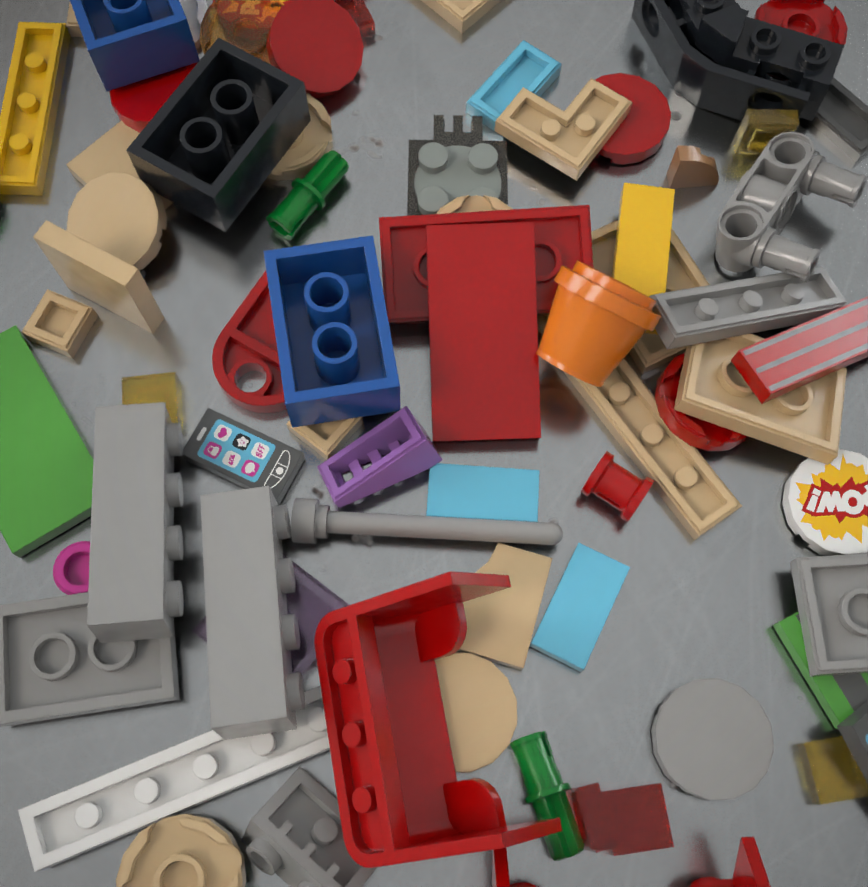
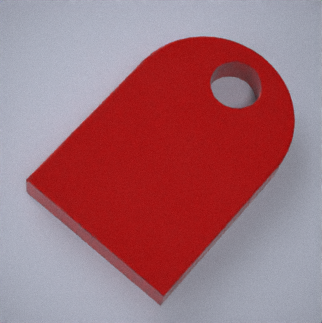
M266 270L219 334L212 354L214 374L224 394L239 407L256 413H275L286 410ZM259 371L266 375L265 384L255 392H244L238 388L240 378L247 372Z

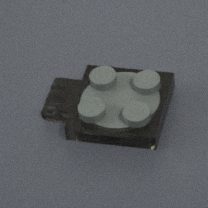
M434 115L433 140H409L407 216L437 214L441 207L455 198L467 195L491 196L498 198L508 205L507 141H483L482 116L473 115L471 132H463V115H453V132H444V115Z

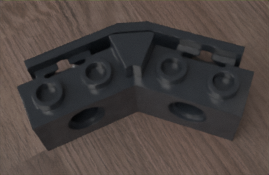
M735 0L634 1L632 18L675 91L696 107L779 133L794 132L800 118L810 121L814 120L830 87L844 45L747 17L749 11L742 9ZM710 59L715 60V61H716L717 63H719L720 65L715 64V63L712 62ZM768 74H771V75H774V76H777V77H781V78H784V79H787V80H784V81L776 80V79L772 78L771 76H769Z

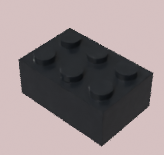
M218 37L126 151L139 178L149 184L157 194L226 232L311 121L304 82Z

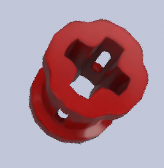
M606 451L583 486L581 493L587 497L591 494L596 495L621 511V518L628 522L653 485L654 480L648 476L644 479L637 477L615 463L614 455Z

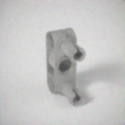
M784 132L774 136L751 169L747 170L742 176L734 194L718 217L715 245L716 261L721 267L732 272H745L754 267L761 269L763 266L807 282L818 264L821 251L793 242L778 234L786 227L803 195L809 196L811 193L848 204L849 207L854 208L864 192L868 175H860L826 162L825 156L815 151L811 139L802 133Z

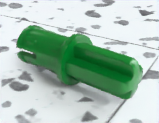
M334 150L325 153L303 179L295 178L291 183L292 190L266 217L269 226L284 239L291 240L315 210L321 211L325 207L324 198L347 173L349 169L348 162Z
M540 731L511 742L510 745L517 764H519L528 796L524 798L526 805L533 804L538 821L560 817L562 831L544 836L551 858L554 861H560L580 854L584 850V842L566 795V791L571 789L570 784L563 783L547 739L546 731Z

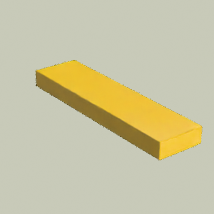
M18 23L0 114V194L43 196L71 37L66 23Z

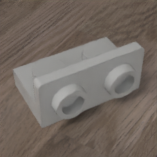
M300 766L252 817L242 837V842L247 846L246 853L252 863L268 875L276 873L290 887H362L377 868L362 867L351 858L343 839L338 800Z

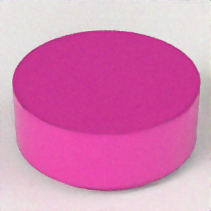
M80 541L67 546L55 560L53 566L54 581L57 587L67 595L88 592L89 541Z

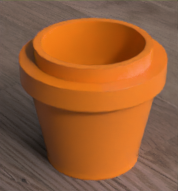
M577 260L573 269L562 265L554 279L558 283V287L536 353L560 370L586 383L602 387L607 378L647 330L654 331L661 316L652 311L657 302L656 300Z

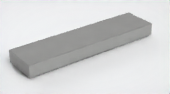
M823 266L816 267L807 282H803L799 278L783 272L649 296L657 301L652 311L660 315L661 318L655 329L667 350L798 325L848 305Z

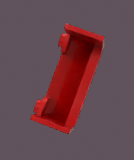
M450 571L331 611L320 620L315 632L314 645L343 839L349 855L360 866L374 868L502 849L562 831L560 817L507 826L501 798L490 783L479 778L457 781L435 660L453 655L464 643L467 633V621L463 602L510 588L509 575Z

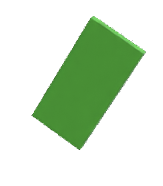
M15 325L0 333V531L12 554L20 558L91 516L94 456L26 338Z

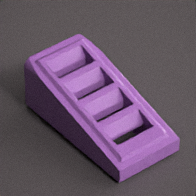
M405 406L321 463L317 468L334 503L341 508L417 475L438 464L443 459L423 426L410 409ZM371 461L372 465L364 469L363 464ZM351 470L354 477L346 482L342 473Z

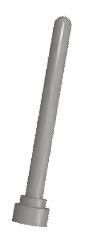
M295 498L291 518V537L294 543L316 544L318 538L327 539L329 533L556 545L563 538L562 528L558 524L551 522L330 511V505H320L319 499Z

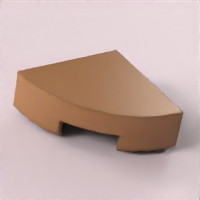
M677 146L666 174L669 189L718 185L719 175L716 161L713 157L701 154L700 148L695 146Z

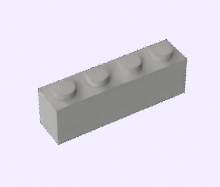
M165 402L99 406L95 408L87 626L100 643L174 637V617L183 615L182 583L180 580L174 581V561L183 559L182 529L180 525L174 526V507L183 506L182 477L180 473H174V456L183 455V434L181 424L172 423Z
M270 486L200 495L211 729L224 740L297 729L296 711L305 709V693L301 673L292 672L291 651L300 649V634L296 614H288L286 594L295 592V575L291 558H283L282 539L291 537L286 504L278 505Z

